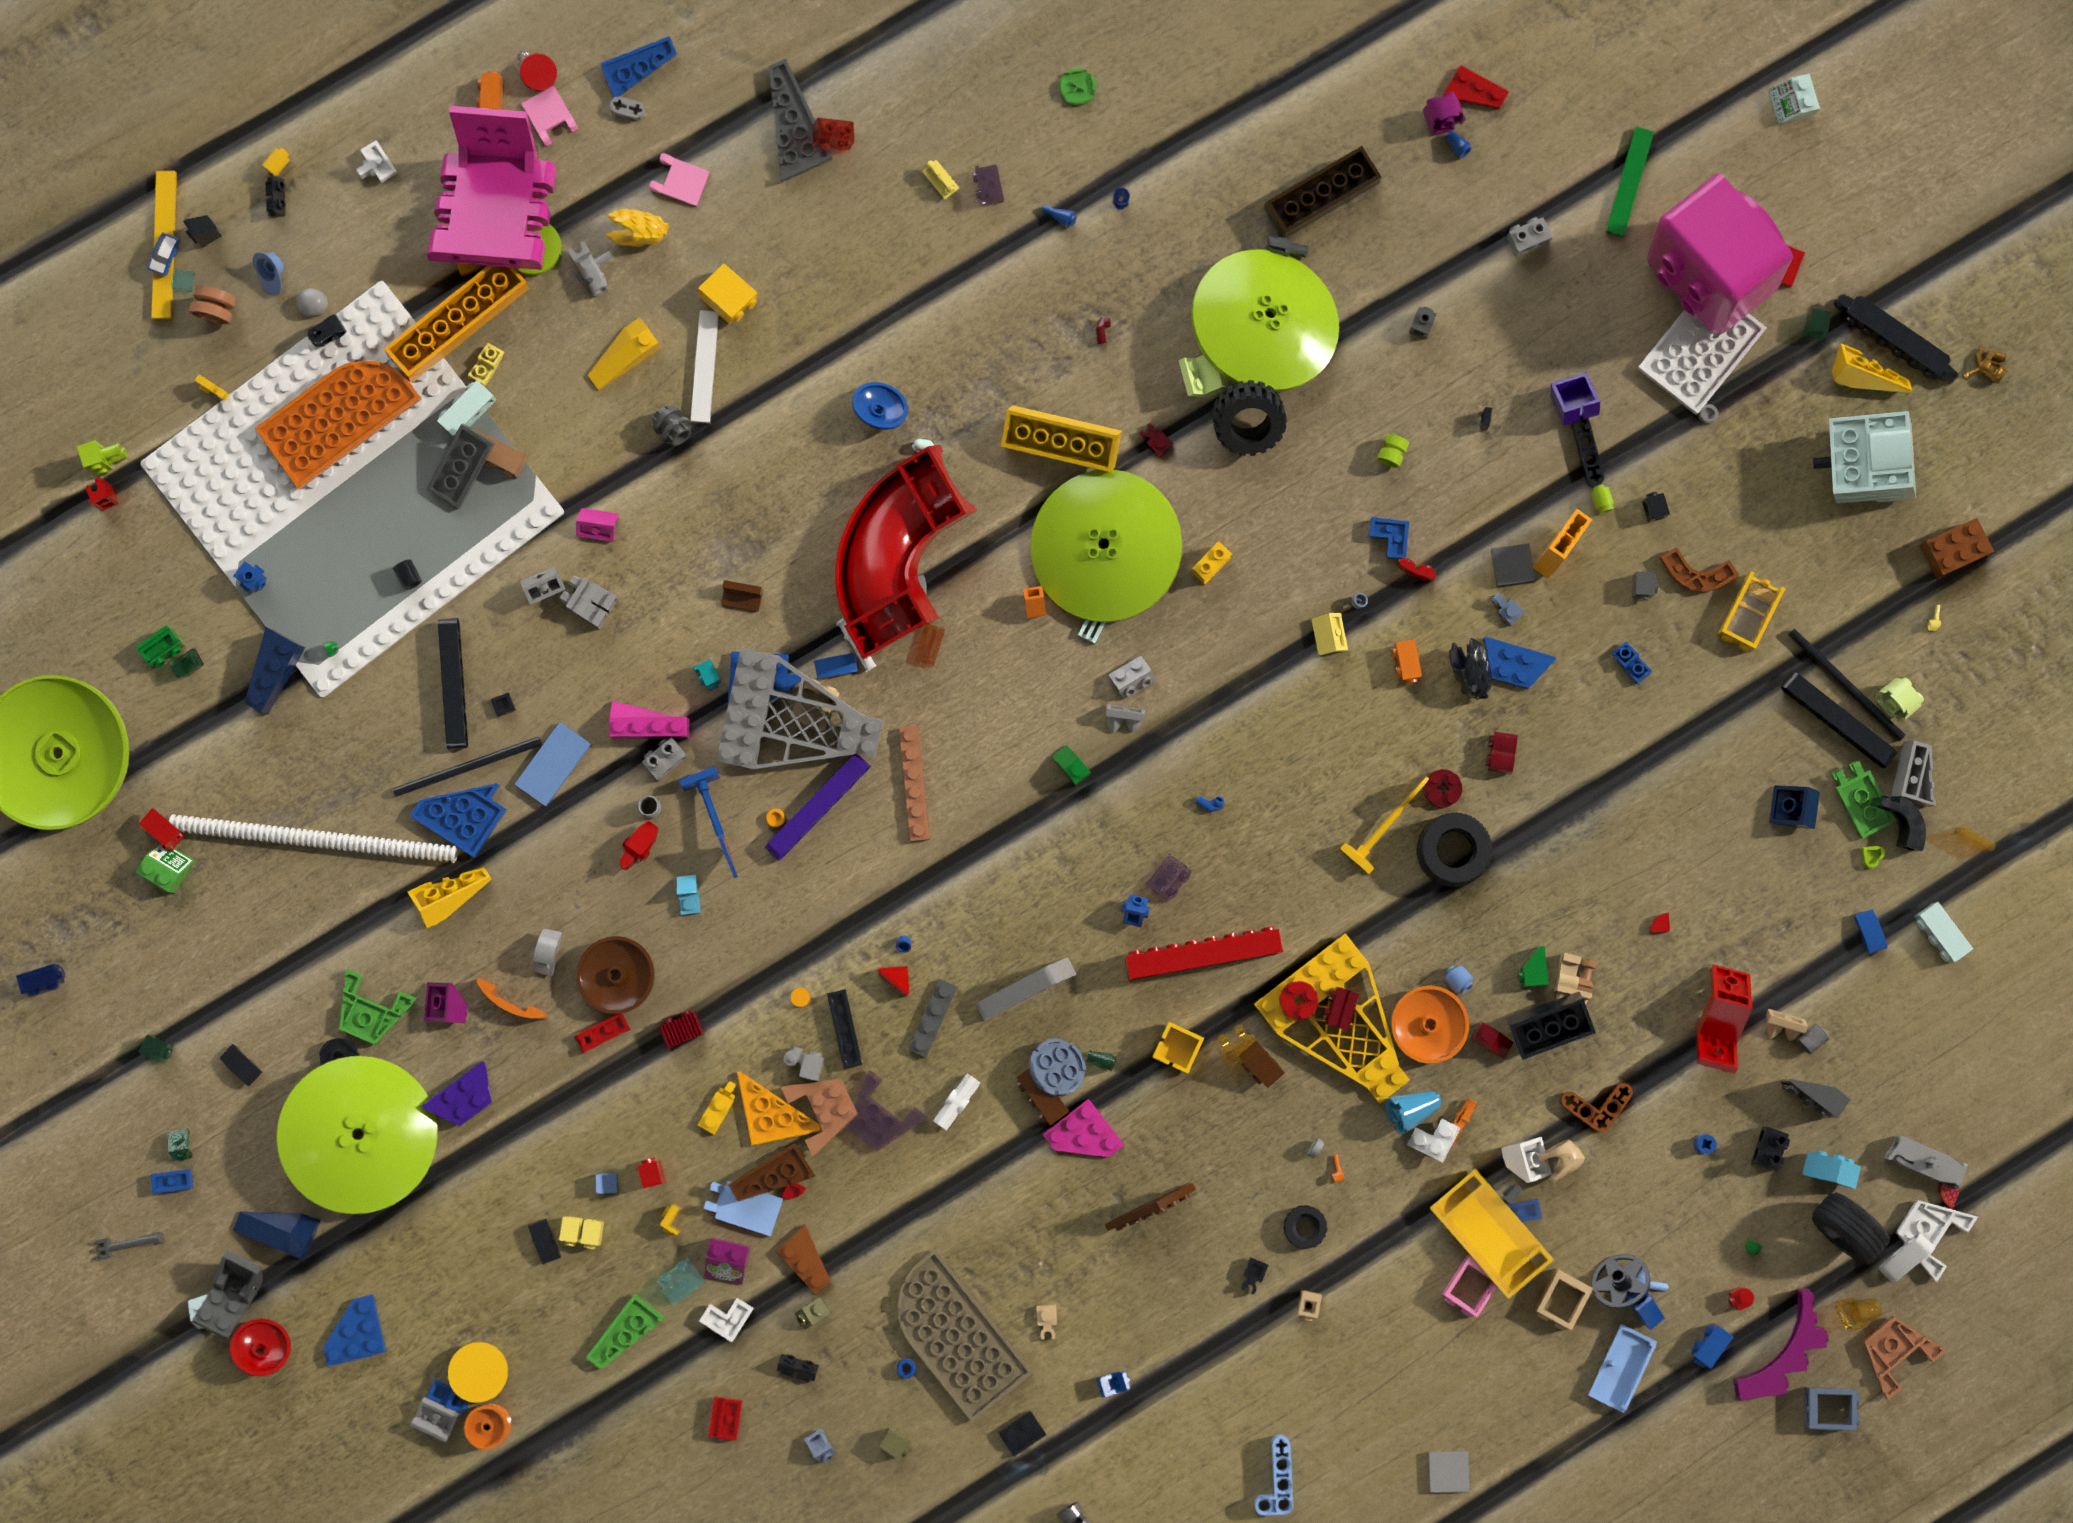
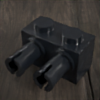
M1762 1126L1751 1164L1772 1171L1781 1169L1784 1163V1157H1782L1784 1150H1787L1790 1139H1788L1789 1134Z

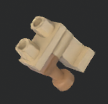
M1568 953L1561 954L1554 988L1556 1000L1580 992L1587 1005L1588 1000L1592 998L1593 983L1591 981L1592 969L1597 967V961L1582 958L1581 966L1584 967L1582 977H1578L1576 975L1581 957Z

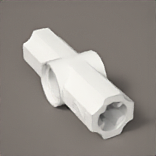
M967 1073L956 1090L954 1089L944 1102L945 1105L933 1121L947 1131L957 1115H960L969 1103L970 1097L977 1090L980 1082Z

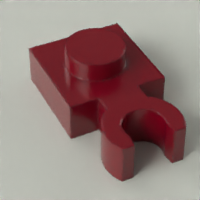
M1148 423L1147 427L1150 429V432L1145 433L1141 430L1140 434L1143 438L1149 439L1147 442L1148 447L1160 458L1173 446V442L1161 430L1156 434L1154 426Z

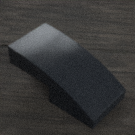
M234 1044L219 1058L247 1086H250L262 1073L260 1068Z
M547 1218L528 1225L542 1264L561 1258L560 1250Z

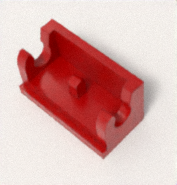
M102 478L95 479V484L98 487L97 491L92 492L89 485L86 486V491L90 497V504L100 511L119 504L112 486Z
M151 808L139 822L142 828L172 851L184 836L178 828L154 808Z

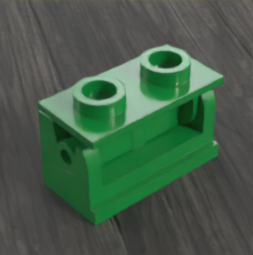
M166 625L135 648L145 662L148 663L149 667L159 668L165 664V660L170 656L178 655L185 645L175 631Z

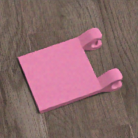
M555 86L521 103L545 146L552 144L546 131L565 121L571 132L578 130L574 119Z
M662 153L660 162L671 166L665 184L662 185L656 181H651L649 185L650 190L697 207L710 171Z

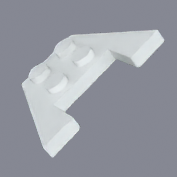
M1916 1200L1895 1233L1904 1244L1916 1234L1921 1233L1936 1247L1950 1224L1968 1233L1978 1217ZM1931 1252L1920 1264L1933 1281L1937 1282L1947 1266L1931 1256Z

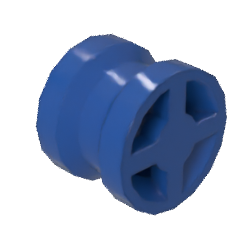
M1701 1134L1694 1140V1147L1701 1154H1710L1716 1149V1140L1711 1135Z

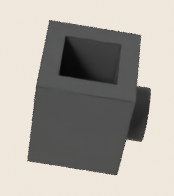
M1419 307L1409 332L1426 339L1437 313H1434L1431 308Z
M1635 572L1632 580V597H1636L1639 601H1649V598H1652L1658 592V582H1655L1656 573Z

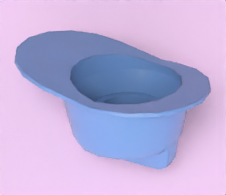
M263 252L255 253L252 261L260 284L266 293L276 296L281 291L282 283L280 277L284 270L283 263L274 252L267 254Z

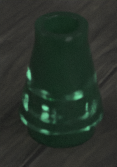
M1090 1050L1086 1061L1106 1072H1112L1117 1057L1113 1056L1112 1053Z

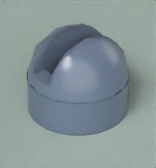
M1357 593L1352 597L1351 603L1354 608L1362 609L1367 605L1368 598L1363 593Z

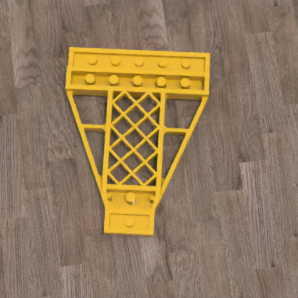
M1346 933L1254 1004L1276 1035L1367 1088L1378 1104L1382 1103L1410 1081L1399 1067L1370 964ZM1363 968L1366 969L1373 996L1362 1005L1356 1004L1353 1023H1350L1352 1025L1351 1037L1341 1036V1029H1338V1035L1327 1034L1328 1025L1325 1024V1030L1320 1027L1317 1021L1325 1022V1020L1315 1018L1316 1011L1308 1017V1020L1318 1031L1320 1037L1307 1048L1283 1034L1286 1028L1297 1021L1287 1017L1279 1004L1280 993L1286 985L1296 981L1309 983L1316 990L1318 1003H1320L1327 996L1329 997L1331 989L1335 990V987L1344 988L1345 982ZM1301 995L1293 999L1296 1001V1006L1304 1003ZM1374 999L1386 1038L1381 1036L1363 1013V1007ZM1328 1000L1327 1006L1318 1005V1007L1329 1009L1331 1001ZM1357 1014L1366 1025L1356 1024ZM1355 1026L1366 1027L1365 1039L1354 1037ZM1369 1029L1377 1040L1368 1039ZM1328 1036L1337 1037L1336 1046ZM1340 1038L1351 1039L1350 1050L1339 1049ZM1321 1040H1325L1346 1069L1340 1068L1311 1051V1048ZM1354 1040L1364 1041L1363 1052L1353 1051ZM1367 1041L1378 1043L1377 1054L1366 1053ZM1382 1045L1385 1050L1380 1053V1047ZM1341 1052H1348V1053H1349V1060H1348V1061H1347V1060L1345 1059V1057L1341 1054ZM1352 1053L1363 1054L1362 1066L1351 1065ZM1366 1055L1376 1056L1365 1065ZM1352 1067H1357L1361 1069L1355 1072V1070Z

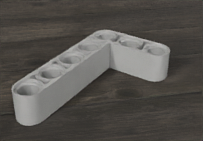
M1067 957L976 1003V1006L983 1020L986 1021L1077 974Z

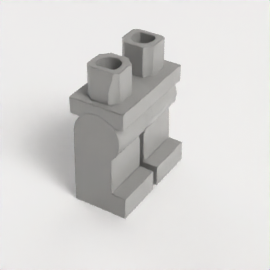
M573 576L569 585L574 587L576 591L571 595L564 590L559 599L566 605L567 609L600 629L608 617V613L604 610L610 613L619 599L618 596L585 577L582 579ZM593 603L603 608L604 610L596 607L595 605H593Z

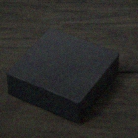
M1485 407L1482 411L1480 430H1488L1490 427L1492 408Z
M509 692L490 699L498 718L516 711Z

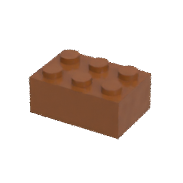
M1978 518L1919 545L1936 579L1994 552Z

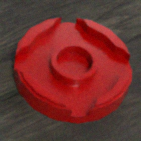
M535 53L528 55L523 60L519 76L527 88L542 92L553 86L557 78V68L550 57Z

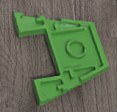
M346 969L339 1030L377 1045L414 1004L417 998L399 991L392 1009L379 1005L356 994L364 975Z

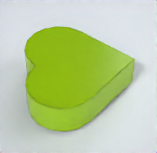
M1881 846L1860 848L1862 863L1867 869L1877 867L1879 860H1882L1885 856V851Z

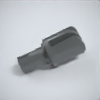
M1270 235L1265 250L1284 256L1291 254L1306 258L1309 246L1293 243L1291 238Z

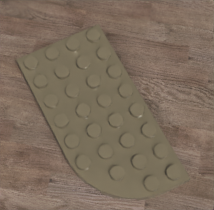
M936 1249L931 1251L911 1269L902 1284L898 1298V1317L902 1332L919 1357L973 1423L1030 1376L1033 1371Z

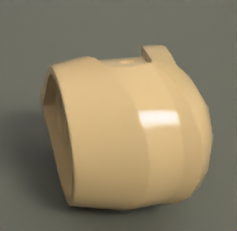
M1569 1139L1552 1146L1537 1156L1542 1163H1545L1547 1158H1558V1162L1554 1167L1556 1171L1548 1178L1550 1183H1554L1565 1175L1574 1172L1585 1160L1581 1150Z

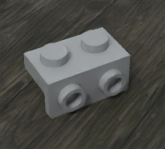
M1142 656L1108 674L1123 700L1133 696L1136 692L1156 681L1152 670Z
M424 1397L410 1426L446 1442L454 1430L460 1413Z

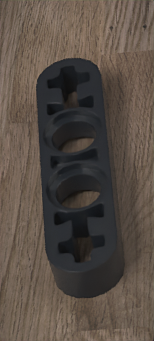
M1580 417L1581 422H1585L1583 431H1588V433L1578 434L1582 431L1581 426L1576 425L1578 421L1572 423V430L1585 481L1590 487H1596L1603 482L1604 474L1589 418L1583 420ZM1581 438H1589L1590 446L1584 447L1581 445ZM1587 455L1595 458L1593 465L1586 463L1585 457ZM1597 467L1594 470L1595 476H1599L1597 483L1590 479L1593 476L1592 470L1588 471V469Z

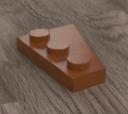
M805 1224L776 1252L807 1286L817 1294L831 1280Z

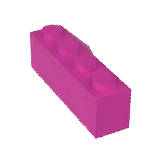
M612 701L609 718V737L612 739H670L671 737L673 739H689V719Z

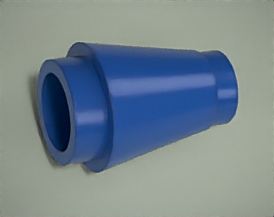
M1453 130L1445 136L1456 156L1464 158L1472 150L1470 142Z

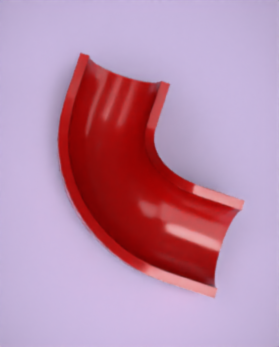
M940 445L924 448L897 464V467L877 481L856 506L842 534L835 563L836 595L840 610L847 623L844 627L862 659L882 652L884 648L939 619L918 580L917 570L920 558L936 536L977 512L975 506L966 501L948 475L942 459L943 449Z

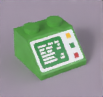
M159 843L145 856L136 873L167 892L175 893L195 860L176 848L172 851Z

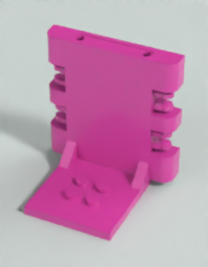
M450 106L449 114L458 142V154L447 153L443 157L440 181L444 189L451 191H444L441 193V196L436 198L434 213L439 222L447 224H438L435 230L431 231L427 251L428 261L542 270L545 244L541 240V234L533 231L542 230L543 226L549 227L550 210L546 206L547 202L538 198H545L548 196V193H554L557 169L556 165L550 161L538 160L527 112Z

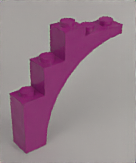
M1797 1289L1798 1308L1796 1321L1791 1336L1779 1354L1763 1368L1749 1375L1733 1378L1737 1399L1746 1400L1787 1394L1789 1382L1784 1374L1807 1371L1806 1365H1809L1807 1354L1804 1353L1805 1350L1827 1348L1826 1342L1829 1341L1828 1333L1823 1327L1816 1326L1818 1319L1816 1312H1813L1814 1296L1810 1289Z

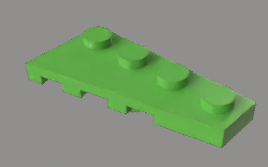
M634 1294L586 1358L598 1368L603 1369L666 1317L638 1295Z

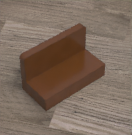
M724 580L722 587L724 592L721 602L723 606L755 612L759 611L763 593L762 587Z

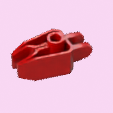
M650 821L639 826L631 837H627L623 842L624 854L619 860L622 870H629L635 862L645 861L651 852L649 850L656 842L659 831L658 827Z

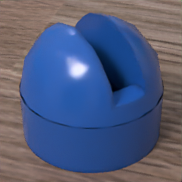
M905 935L900 936L896 941V949L903 953L911 950V939Z

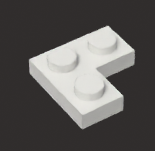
M1441 1119L1433 1136L1415 1128L1407 1145L1443 1163L1460 1128Z
M739 1298L735 1300L727 1314L710 1304L699 1321L733 1342L754 1308Z

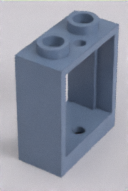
M1805 1387L1804 1427L1809 1429L1857 1430V1425L1860 1422L1859 1414L1857 1413L1860 1397L1857 1390L1852 1388ZM1818 1394L1848 1395V1424L1817 1423Z

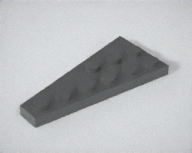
M786 59L769 66L782 182L833 160Z

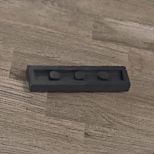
M846 989L827 993L843 1069L861 1066L863 1063Z

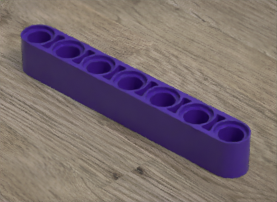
M854 754L767 843L765 849L777 861H780L871 766L859 754Z

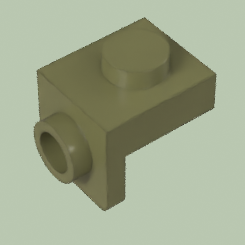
M820 1297L795 1312L798 1323L804 1329L809 1328L830 1314Z

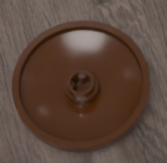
M611 936L596 941L585 950L578 963L576 979L579 991L589 1005L604 1013L622 1014L636 1009L648 998L655 981V969L649 953L643 946L626 937Z

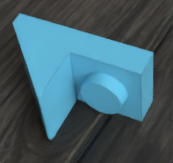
M697 876L677 877V895L679 896L681 915L701 913Z

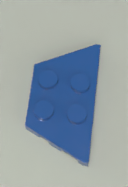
M1484 637L1483 640L1486 646L1491 679L1521 688L1529 689L1556 659L1555 656L1489 637Z

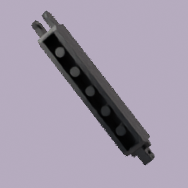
M1841 294L1834 300V306L1843 312L1841 317L1844 318L1847 324L1856 326L1863 335L1875 339L1879 346L1891 350L1895 357L1907 361L1910 367L1923 372L1926 378L1933 379L1934 381L1940 379L1951 384L1959 373L1949 365L1951 359L1948 354L1863 296H1857L1855 299H1852L1845 294Z

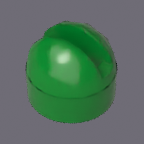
M328 641L323 643L328 658L338 653L339 648L336 647L338 645L336 642Z
M1749 1239L1745 1245L1746 1252L1750 1255H1757L1763 1247Z

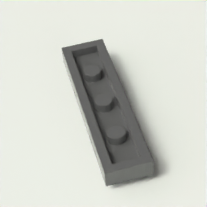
M939 979L909 1047L910 1051L925 1058L927 1057L957 986Z

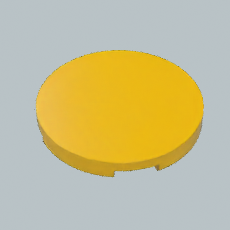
M483 1342L470 1343L459 1349L452 1357L448 1368V1379L453 1391L460 1398L475 1403L488 1401L498 1395L508 1377V1366L503 1354L496 1347Z

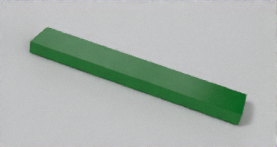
M1637 126L1634 129L1605 233L1622 238L1625 235L1654 131Z

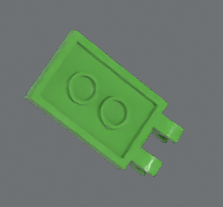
M1854 761L1848 764L1853 775L1846 778L1843 770H1837L1831 773V775L1839 785L1834 789L1860 839H1864L1896 822L1890 812L1871 806L1872 798H1881L1882 793L1870 770L1864 772L1860 761Z

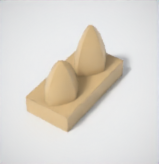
M1771 1009L1767 1010L1766 1033L1769 1039L1777 1036L1783 1027H1785L1786 1037L1789 1041L1795 1040L1801 1033L1806 1034L1808 1025L1805 1019Z

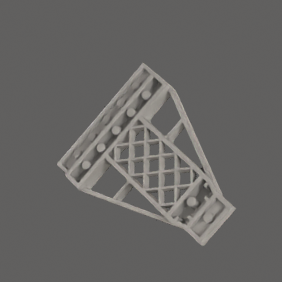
M741 648L716 761L750 769H759L853 754L875 758L884 720L865 716L780 656ZM779 663L801 677L798 695L773 689ZM805 681L834 700L836 705L803 697ZM772 695L778 696L771 701ZM781 698L786 708L777 712L772 703ZM785 698L795 700L796 702L788 705ZM799 702L805 712L796 717L790 707ZM803 703L812 704L815 706L807 710ZM770 706L775 715L767 719ZM818 707L823 717L814 721L809 711ZM822 707L833 709V711L826 714ZM788 710L793 720L784 724L779 714ZM836 711L842 721L833 726L827 716ZM806 714L812 724L803 729L798 718ZM777 717L782 726L773 731L768 721ZM825 718L830 729L822 733L816 723ZM795 721L801 731L792 736L786 726ZM842 724L839 735L835 727ZM765 725L770 732L764 731ZM814 726L819 735L810 740L805 730ZM784 728L788 736L776 734V732ZM832 730L838 740L829 745L824 734ZM802 732L807 741L793 737ZM763 737L786 742L783 761L757 764ZM821 737L825 745L814 743L813 741ZM838 742L837 748L831 747L832 745ZM791 744H798L826 752L824 755L788 759Z

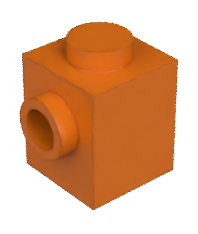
M1042 586L1023 589L1027 618L1046 616Z

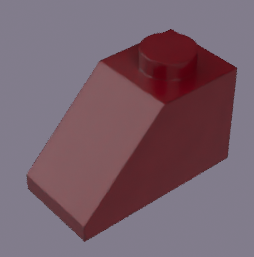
M1484 1022L1479 1023L1470 1040L1502 1059L1506 1057L1514 1043L1501 1032Z

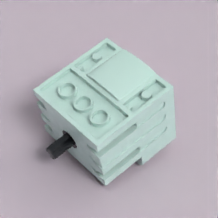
M1909 411L1829 419L1831 456L1813 458L1814 469L1832 468L1833 495L1837 504L1875 500L1876 502L1916 499L1912 424Z

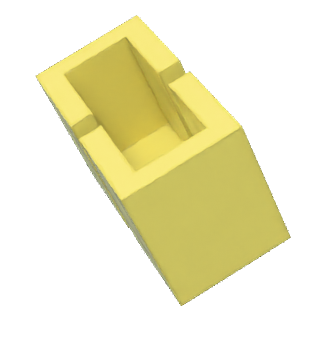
M564 1216L562 1218L559 1238L560 1241H564V1245L576 1246V1243L584 1244V1248L595 1249V1246L601 1245L604 1221L584 1220L582 1237L580 1238L583 1218Z

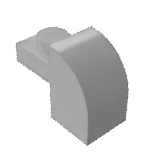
M543 928L535 948L533 972L553 976L556 956L561 947L562 932Z

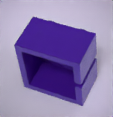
M1587 372L1551 383L1550 397L1563 426L1580 421V417L1584 420L1600 415V399Z

